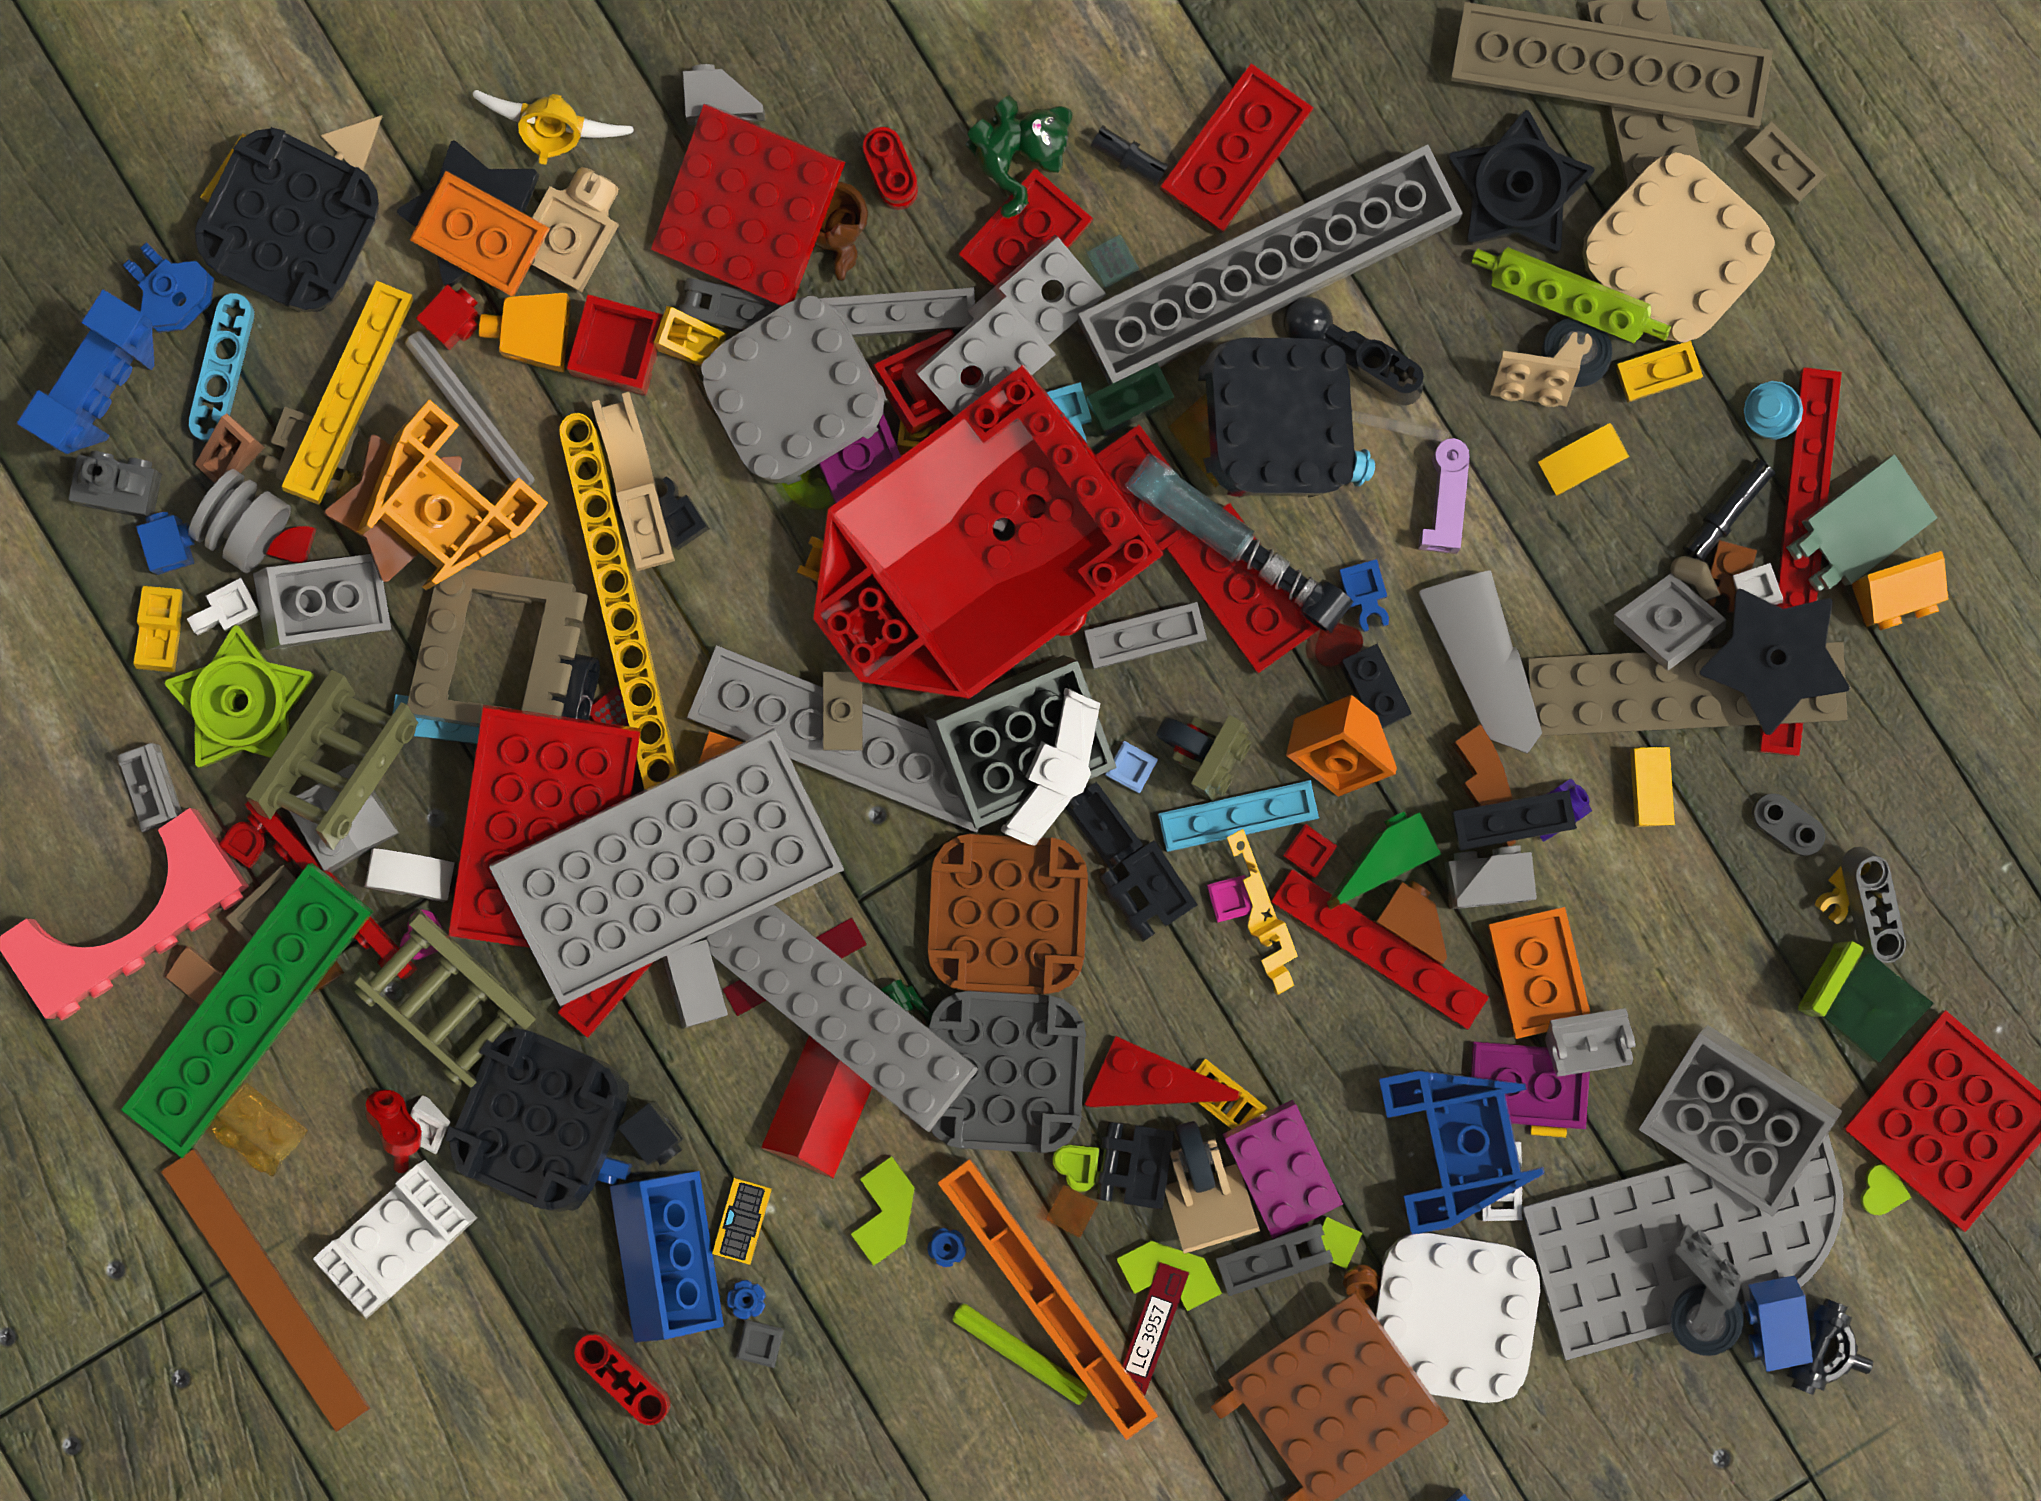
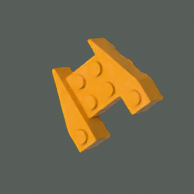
M430 399L414 412L394 436L357 531L363 535L381 519L426 557L437 569L423 584L422 588L425 590L430 589L525 532L548 504L547 501L519 477L509 483L491 504L437 457L435 453L459 425Z

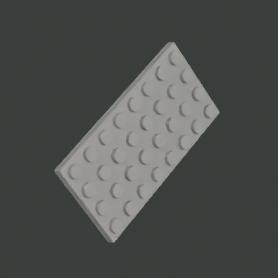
M775 728L490 864V869L560 1006L844 870L837 852Z

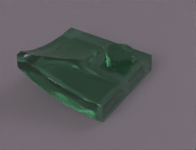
M1866 952L1851 970L1823 1018L1876 1063H1880L1894 1045L1934 1003L1881 961Z

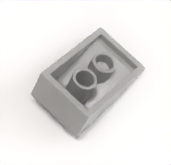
M371 554L267 567L253 573L266 650L307 645L391 630L384 583L379 578Z

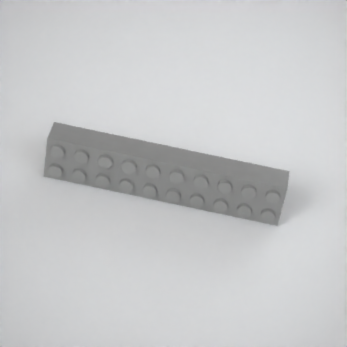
M1426 145L1079 313L1078 323L1111 390H1114L1263 318L1300 298H1304L1458 223L1463 213L1429 145Z

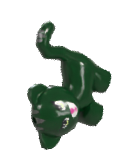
M1008 95L994 107L996 115L991 119L995 125L994 127L985 119H981L967 133L970 139L965 145L976 157L983 173L994 179L999 187L1013 194L1014 199L1001 206L1000 213L1003 217L1010 218L1020 214L1028 204L1027 187L1014 180L1008 174L1015 152L1019 151L1024 158L1038 163L1046 172L1059 173L1063 167L1062 155L1067 147L1068 127L1073 116L1070 109L1062 106L1053 107L1050 110L1034 109L1023 119L1018 120L1016 119L1018 112L1017 101Z

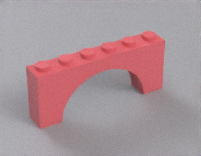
M189 808L158 829L167 852L168 875L166 885L153 912L131 933L105 945L76 947L63 943L48 934L35 919L26 918L0 936L1 953L45 1019H55L58 1017L62 1021L80 1010L81 1007L78 1004L89 995L93 999L101 996L113 987L111 980L122 973L126 977L135 973L146 965L143 959L155 950L158 954L166 952L179 942L176 936L188 928L191 932L200 929L211 921L210 913L220 906L223 910H227L244 898L241 892L249 888L248 884L226 851L221 849L219 846L220 842L198 810Z

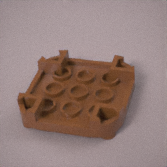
M966 834L957 836L945 843L935 856L931 870L928 956L930 966L937 978L952 988L979 992L1044 995L1057 993L1071 986L1082 970L1085 956L1088 874L1086 863L1079 851L1066 841L1052 837L1041 838L1036 845H1030L1011 836Z

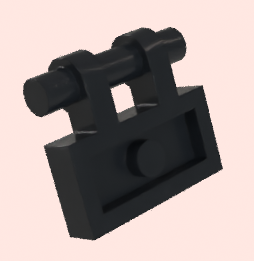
M1155 840L1122 861V864L1130 874L1122 881L1118 879L1112 869L1099 877L1107 889L1104 893L1110 902L1115 901L1127 918L1124 921L1130 931L1135 930L1142 942L1155 934L1147 922L1154 915L1157 914L1166 927L1198 905ZM1136 885L1149 902V905L1142 910H1139L1127 892Z
M1108 1122L1106 1137L1101 1139L1100 1148L1104 1149L1101 1172H1096L1095 1183L1098 1184L1096 1200L1112 1202L1114 1187L1126 1188L1123 1204L1163 1210L1174 1131L1135 1126L1133 1141L1121 1139L1124 1124ZM1119 1152L1131 1153L1128 1176L1116 1174Z

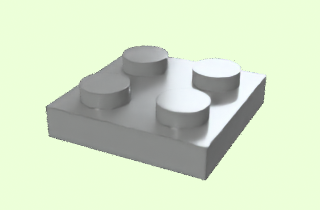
M1672 574L1666 576L1614 614V624L1667 671L1723 631L1726 626V619Z

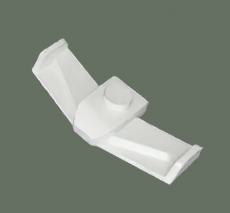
M1068 688L1064 690L1065 696L1055 747L1041 742L1026 774V778L1037 783V785L1006 825L1004 824L1001 828L1003 833L1030 845H1036L1072 798L1083 792L1091 775L1088 765L1100 703Z

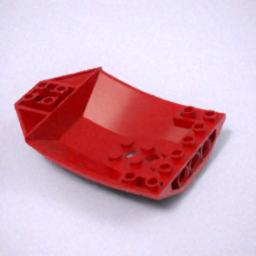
M1021 365L927 438L828 508L813 619L860 682L970 699L1162 557L1164 553L1121 488L1074 425L1027 368ZM1033 494L1040 495L1046 502V510L1040 517H1032L1025 508L1026 500ZM1000 518H1008L1015 525V534L1008 541L999 540L994 534V524Z

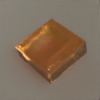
M1063 1185L1046 1220L1080 1238L1099 1203Z

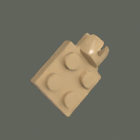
M580 167L576 171L566 189L556 190L549 186L532 218L550 227V230L535 256V262L531 265L582 292L619 226L618 223L609 218V209L618 194V187L606 177L598 176L593 170L585 167Z

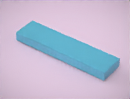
M1311 780L1158 814L1166 852L1227 839L1226 837L1241 829H1244L1245 835L1319 819Z

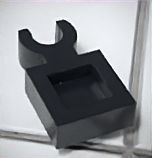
M666 476L663 478V481L667 485L668 491L665 496L658 498L660 506L663 508L662 513L669 540L674 548L679 550L710 528L688 495L683 496L679 500L677 499L678 487L674 481Z

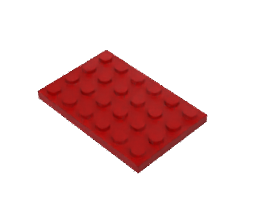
M483 704L448 936L530 948L490 869V864L629 798L641 728Z

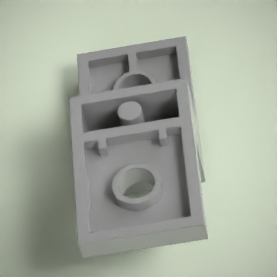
M1055 234L968 310V313L974 320L915 372L955 417L1021 365H1024L1032 375L1056 355L1049 347V344L1078 320L1079 313L1093 307L1107 294ZM1049 280H1057L1062 286L1060 295L1053 300L1044 299L1041 292L1043 285ZM971 365L979 367L981 377L977 383L965 385L961 382L960 376L964 368Z

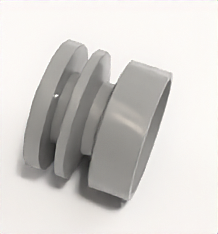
M231 469L218 479L202 499L192 518L188 536L199 543L205 540V547L211 551L216 550L226 542L222 558L243 572L248 573L265 558L272 541L282 533L291 514V506L268 491L262 493L254 500L257 484L250 479L244 482V475L235 469Z

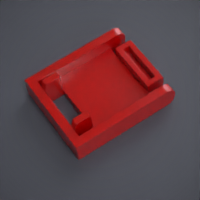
M947 329L873 365V375L878 384L883 387L888 401L910 436L953 415L915 372L956 336L952 329ZM968 366L961 373V382L965 385H974L979 381L981 373L977 366ZM900 379L916 402L910 408L894 382Z

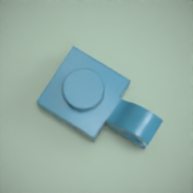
M1081 382L1046 392L1086 441L1082 425L1092 422Z

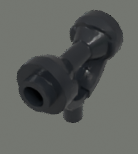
M1825 1298L1823 1305L1815 1302L1812 1309V1320L1815 1321L1816 1331L1811 1345L1813 1362L1789 1368L1787 1376L1794 1379L1792 1387L1814 1395L1816 1388L1824 1391L1826 1384L1839 1379L1842 1375L1848 1374L1851 1368L1864 1374L1870 1373L1873 1367V1360L1857 1354L1858 1345L1850 1326L1853 1317L1845 1314L1847 1306ZM1835 1338L1836 1352L1829 1362L1824 1364L1823 1359L1831 1339Z

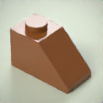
M1412 880L1409 885L1403 882L1399 883L1374 922L1439 965L1444 964L1447 959V953L1436 904L1428 899L1431 892Z

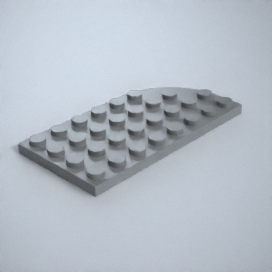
M1829 1134L1774 1217L1688 1161L1522 1206L1563 1359H1573L1672 1331L1670 1317L1677 1297L1687 1288L1703 1283L1674 1251L1682 1228L1687 1224L1695 1232L1701 1230L1705 1233L1714 1246L1712 1251L1722 1261L1724 1259L1730 1261L1740 1274L1739 1280L1742 1283L1737 1300L1742 1312L1745 1311L1744 1302L1750 1301L1749 1284L1795 1275L1800 1287H1802L1811 1279L1827 1258L1836 1240L1843 1212L1842 1180ZM1698 1307L1693 1311L1691 1315L1692 1323L1695 1317L1697 1316L1696 1313Z

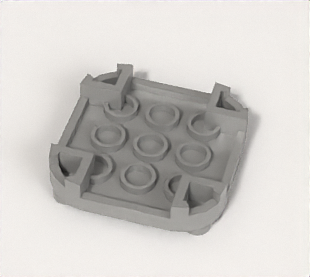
M815 296L799 298L783 305L722 343L711 353L709 358L704 360L701 366L707 397L742 462L752 473L771 483H786L789 485L802 480L801 474L862 437L869 439L879 430L877 425L883 415L884 401H887L883 387L878 384L845 324L847 321L835 308Z

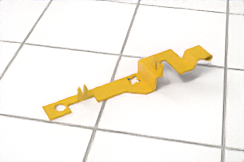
M1241 829L1226 838L1234 857L1242 853L1250 876L1243 880L1252 904L1247 924L1250 934L1257 937L1260 944L1266 947L1271 946L1272 941H1279L1280 950L1261 960L1266 975L1273 981L1275 994L1279 995L1294 986L1289 970L1283 965L1298 955L1285 922L1276 917L1244 829ZM1239 841L1244 843L1242 850H1238L1236 847ZM1269 908V914H1271L1272 917H1267L1264 921L1265 917L1261 914V912H1266Z

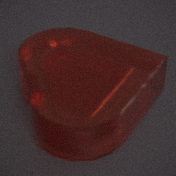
M1341 623L1337 624L1331 634L1320 629L1314 651L1317 662L1324 667H1334L1342 661L1343 657H1350L1358 653L1363 646L1362 634L1358 629Z

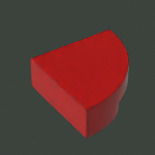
M310 526L290 528L279 534L272 541L266 554L296 564L305 563L308 560L317 529Z

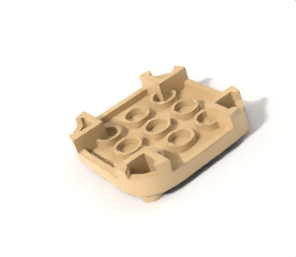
M1672 153L1656 158L1646 165L1644 170L1600 219L1590 227L1584 237L1582 254L1586 267L1585 270L1593 281L1651 304L1650 318L1672 326L1666 340L1688 342L1699 338L1710 330L1758 277L1771 258L1775 241L1771 235L1770 228L1763 218L1704 163L1690 155Z

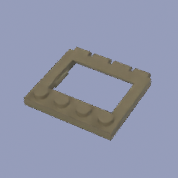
M463 568L436 584L431 598L407 703L415 718L480 727L483 704L448 700V691L452 674L455 671L456 656L460 639L463 636L466 623L465 617L472 592L492 595L495 599L531 604V601L545 603L522 710L562 716L564 703L552 700V697H566L572 666L560 663L561 659L574 660L581 629L569 626V622H583L588 596L576 592V587L569 583Z

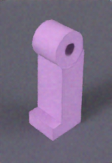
M1452 438L1442 441L1433 455V466L1438 472L1432 530L1423 529L1420 533L1418 550L1457 554L1461 548L1469 450L1461 440Z

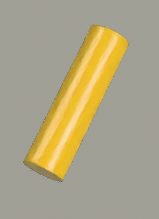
M1531 1125L1530 1135L1566 1138L1567 1128Z

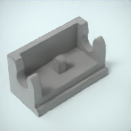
M150 743L117 756L139 820L141 832L144 833L162 827L182 814L160 745Z
M707 940L689 944L662 957L682 1029L728 1015Z
M1626 1008L1550 1020L1545 1042L1556 1077L1632 1065L1633 1056L1631 1048L1635 1047V1039Z

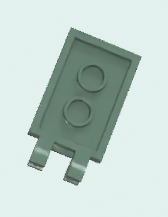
M1894 454L1886 457L1803 520L1802 523L1808 532L1786 548L1794 560L1802 556L1805 558L1809 557L1819 548L1829 564L1808 579L1815 591L1819 592L1824 588L1826 590L1831 589L1840 580L1845 586L1854 583L1931 524L1937 517Z

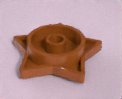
M371 435L368 439L360 482L327 507L323 513L326 517L365 538L381 582L385 583L393 578L420 552L381 519L363 535L357 532L391 446L377 435ZM460 456L440 458L453 471L459 474L462 463Z

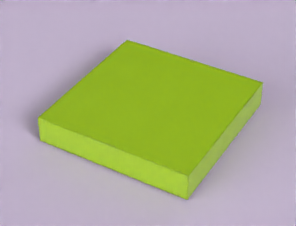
M1853 941L1834 943L1798 1005V1010L1809 1017H1824L1864 948Z

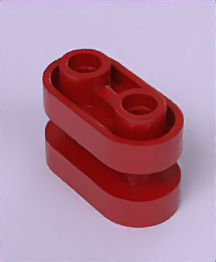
M877 127L871 130L863 141L866 164L882 201L892 209H906L915 202L918 196L916 174L899 135L890 128Z

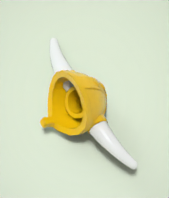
M479 90L473 92V97L491 110L519 122V134L525 144L539 155L538 162L540 164L546 165L549 157H555L570 151L577 145L580 137L607 138L633 133L632 126L605 124L576 115L573 108L558 94L540 98L532 104H522L502 100Z

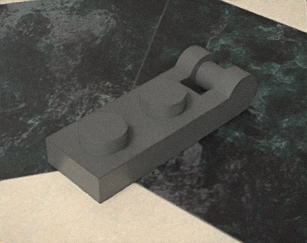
M686 278L684 291L687 293L684 304H680L678 310L706 324L742 332L782 306L751 292L698 279ZM702 296L712 297L709 310L699 308Z
M1321 1223L1217 1258L1216 1261L1228 1296L1334 1261L1331 1251H1326L1321 1237L1325 1234ZM1306 1241L1311 1256L1300 1260L1296 1244Z

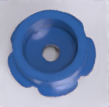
M942 1228L933 1233V1239L928 1243V1254L936 1260L938 1265L951 1267L954 1262L962 1261L966 1254V1247L963 1244L965 1239L959 1231H948L947 1228ZM944 1244H950L951 1249L945 1251L943 1249Z
M742 1280L734 1285L733 1290L729 1291L727 1304L733 1309V1314L740 1319H748L750 1316L757 1317L765 1308L763 1299H765L766 1295L764 1289L759 1284H751L749 1280ZM748 1296L750 1298V1302L748 1304H745L743 1302V1297Z

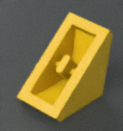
M666 306L654 344L658 352L702 366L704 360L709 358L711 353L725 342L727 334L673 307Z

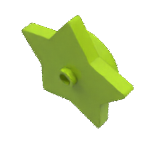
M234 625L210 664L165 681V685L195 720V765L199 768H205L244 750L272 758L290 731L289 713L315 676L309 671L267 662L240 626ZM241 696H247L248 704L244 710L240 711L236 706V701Z

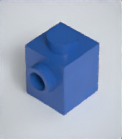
M161 512L146 517V524L136 526L149 571L160 575L195 564L190 546L194 545L195 541L188 536V522L182 523V520L175 515L169 516L168 512Z

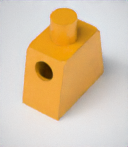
M567 293L507 297L504 299L503 316L481 314L479 336L500 339L499 352L505 358L564 373L571 299Z

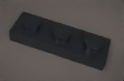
M1569 790L1451 812L1459 851L1577 829Z

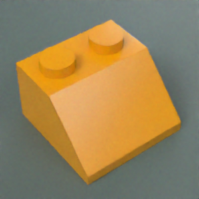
M1942 551L1868 574L1852 583L1866 627L1878 624L1881 631L1902 624L1900 616L1915 612L1918 619L1939 612L1937 604L1948 600L1945 559Z

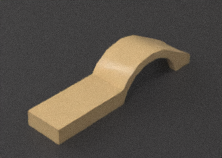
M630 392L622 393L624 402L602 407L600 400L592 402L610 462L616 496L637 571L673 562L675 558Z

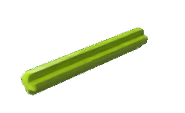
M962 1303L954 1313L952 1318L954 1323L1075 1404L1080 1405L1089 1394L1090 1390L1085 1383L967 1304Z

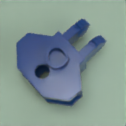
M146 242L140 249L148 260L157 265L148 276L130 259L123 264L140 282L138 286L143 290L140 312L152 321V328L159 333L184 330L211 304L214 278L197 261L171 263L166 258L163 259ZM186 299V302L182 306H180V304Z

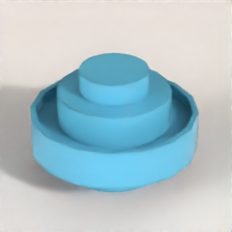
M1769 381L1758 385L1750 392L1745 401L1744 415L1747 424L1756 434L1766 439L1776 440L1787 437L1796 430L1802 420L1803 406L1801 398L1792 387L1783 382Z

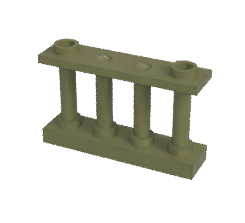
M334 670L330 671L246 795V798L256 812L268 819L272 818L277 809L283 807L318 824L315 831L326 847L332 850L335 849L340 840L348 835L353 820L403 745L413 738L418 724L408 705L402 702L393 715L390 716L354 699L353 697L356 693L346 677ZM347 712L383 729L371 748L332 730L341 714ZM327 744L361 760V763L350 779L310 761L320 745ZM304 775L340 793L328 812L289 793L299 777Z
M418 909L408 920L409 925L413 928L409 933L412 937L370 981L359 972L354 977V983L358 986L355 993L369 1006L373 1007L375 1003L381 1006L446 1065L442 1071L459 1086L464 1081L472 1088L477 1082L475 1075L469 1069L483 1055L479 1052L486 1041L494 1042L509 1026L514 1028L519 1024L526 1030L536 1020L533 1011L455 940L448 936L422 910ZM432 945L442 954L438 959L440 964L398 1007L382 990L422 948L427 949ZM459 972H462L471 981L467 986L469 990L427 1033L411 1017L451 974L456 976ZM490 998L500 1007L496 1012L498 1016L456 1059L440 1043L480 1000L485 1002Z

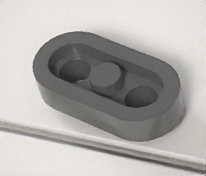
M1774 793L1760 797L1753 805L1752 819L1754 824L1792 853L1799 856H1807L1818 852L1825 842V830L1822 824L1786 797ZM1770 806L1779 808L1780 817L1777 820L1769 818L1768 809ZM1804 828L1812 833V839L1809 843H1804L1800 839V832Z

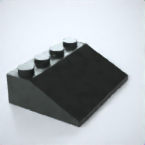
M1062 655L987 687L970 699L962 698L924 714L937 752L974 828H980L1016 812L1037 785V783L1028 780L1026 774L1041 742L1055 747L1065 688L1092 699L1078 660ZM1099 717L1097 719L1088 765L1091 772L1088 780L1117 768Z

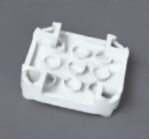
M1428 1232L1414 1235L1410 1233L1397 1239L1386 1250L1381 1264L1383 1266L1375 1316L1429 1393L1482 1403L1500 1402L1514 1397L1518 1389L1523 1385L1529 1369L1540 1295V1279L1535 1262L1522 1251L1505 1244Z

